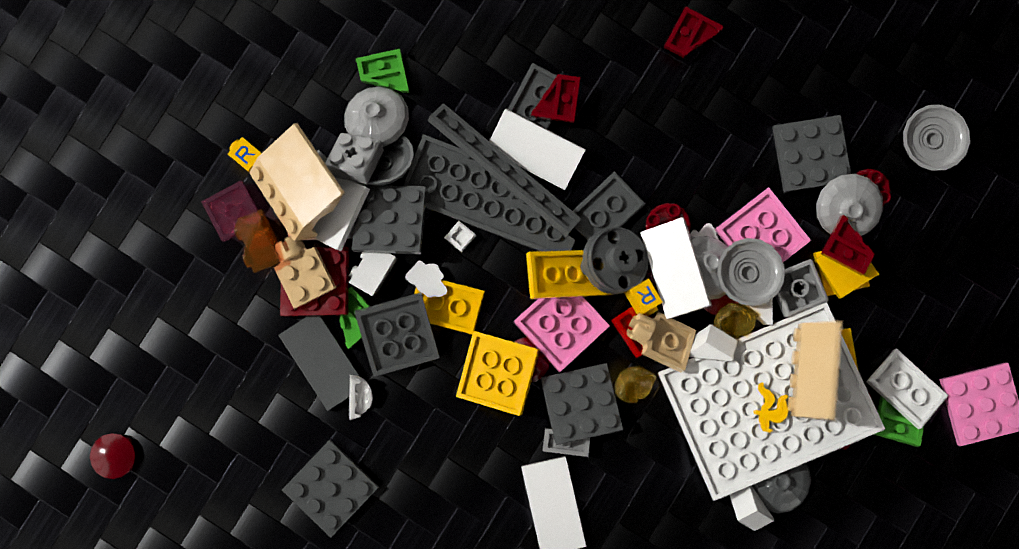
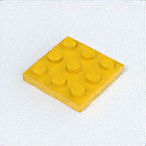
M473 331L456 397L522 416L540 349Z

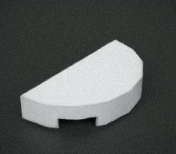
M350 375L349 418L351 420L361 417V414L371 407L373 400L370 385L366 380L355 375Z

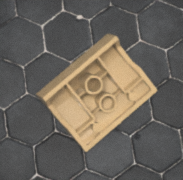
M298 123L293 124L258 156L249 172L294 242L315 238L318 235L314 229L315 224L321 217L334 210L345 193Z
M842 322L800 323L798 328L794 329L793 341L797 343L796 351L792 352L791 363L795 365L794 374L790 376V388H793V394L788 400V411H791V416L835 420Z

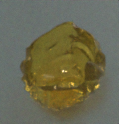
M728 303L727 306L722 307L716 314L714 326L738 340L739 336H746L753 330L759 314L746 305Z
M641 366L629 367L617 377L615 393L619 399L626 403H637L638 399H644L650 393L657 376Z

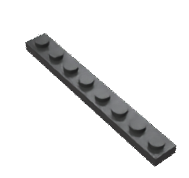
M444 103L430 115L428 122L565 237L581 220L578 215Z

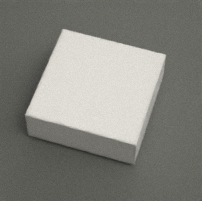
M458 221L444 238L460 252H463L476 235Z

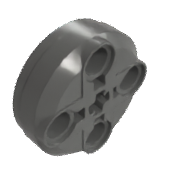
M607 228L594 234L586 243L581 270L598 290L607 294L618 295L628 292V290L643 281L648 270V254L641 239L630 230ZM607 235L610 236L611 243L608 241ZM593 261L596 263L597 269L593 267ZM618 279L621 281L622 287L619 286Z

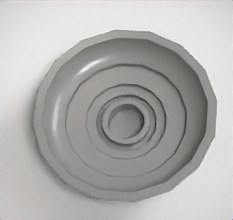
M384 87L367 88L357 93L348 103L344 114L345 128L348 134L381 140L380 143H382L381 146L383 147L395 142L404 133L409 121L408 106L403 97L393 89Z
M928 105L915 111L907 120L903 131L904 147L909 157L920 167L931 171L947 170L957 165L965 157L970 145L969 128L964 118L954 109L943 105Z
M858 174L841 175L829 181L821 190L816 203L817 218L822 228L831 235L839 217L845 215L849 219L847 221L854 231H858L863 236L869 233L879 222L883 211V197L878 186L868 177Z
M693 237L691 240L710 300L719 299L726 295V293L721 288L717 276L718 261L728 246L719 239L712 237Z
M746 238L735 241L724 250L718 261L717 276L721 288L730 299L742 305L757 306L769 302L779 293L784 283L785 268L781 256L773 246L760 239Z

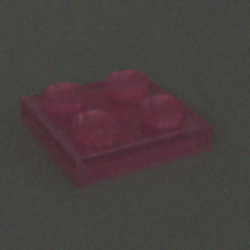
M239 181L201 201L223 242L264 221L243 181Z

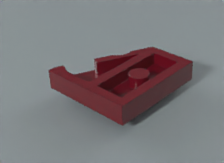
M685 7L664 48L684 58L721 32L724 26Z
M558 74L535 109L531 112V117L574 123L580 77Z
M841 215L821 255L860 275H865L875 254L868 245L864 244L863 238L858 231H854L847 220L849 219L845 215Z

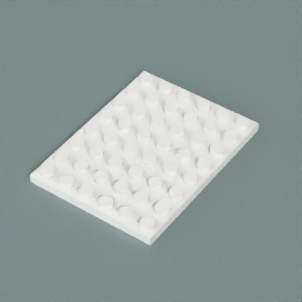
M827 302L736 339L738 343L733 361L691 358L687 362L685 371L681 373L672 368L658 372L713 501L885 430L842 334L840 338L835 420L791 416V411H788L787 417L782 422L775 423L769 421V429H772V431L766 432L761 429L758 420L759 415L753 413L754 410L760 411L765 403L764 397L758 391V385L762 382L764 383V388L771 391L775 397V402L768 410L777 409L778 398L782 395H788V398L785 399L788 408L789 397H792L793 388H790V376L794 374L795 365L791 363L792 352L796 351L797 343L793 341L794 329L798 328L800 323L836 322Z

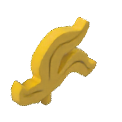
M762 382L758 385V391L764 397L765 403L760 411L754 410L753 413L759 415L758 420L762 431L771 432L772 429H769V421L780 423L788 415L785 401L788 395L780 396L777 401V409L769 411L768 409L775 402V397L771 391L764 388V383Z

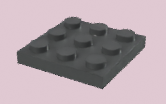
M841 115L774 125L772 127L784 192L826 186L829 181L841 175L851 174Z
M362 185L369 188L370 191L354 223L353 252L421 254L427 194L426 187Z
M421 292L355 311L374 377L439 358Z
M607 363L540 378L555 445L623 430Z
M329 440L282 491L331 538L379 486L332 440Z

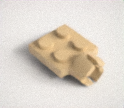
M291 236L285 238V242L281 240L275 245V249L280 257V264L274 267L294 309L336 289L317 247L307 249L302 240L294 242Z
M660 312L654 313L652 318L642 313L635 315L629 324L633 330L627 329V335L629 338L641 343L643 346L642 354L680 373L685 371L696 330L672 318L666 319V316Z

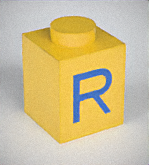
M243 137L231 144L228 153L231 158L248 172H250L257 157L262 154Z
M650 279L625 292L637 315L645 313L646 316H649L658 311L657 305L663 303Z

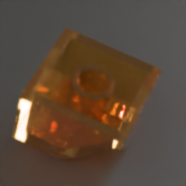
M263 209L237 219L234 231L238 240H243L245 244L242 256L246 266L251 267L253 272L256 273L280 263V257L275 249L278 240Z

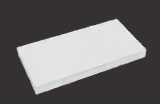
M508 109L504 110L489 141L519 167L564 190L586 150Z
M682 217L640 232L659 296L663 302L662 306L666 319L711 306L685 218Z
M566 456L521 466L540 549H578L586 547Z

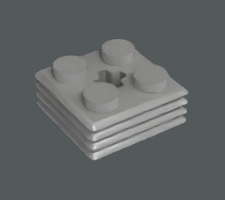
M340 133L325 165L334 178L367 184L384 151L383 146H381L382 143H380L381 140Z
M806 260L785 269L784 283L779 293L775 296L783 317H791L829 301L813 260ZM795 283L802 286L799 293L793 290Z

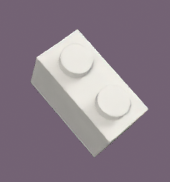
M362 252L360 256L362 261L359 266L355 265L349 274L351 280L349 283L376 297L398 258L390 253Z

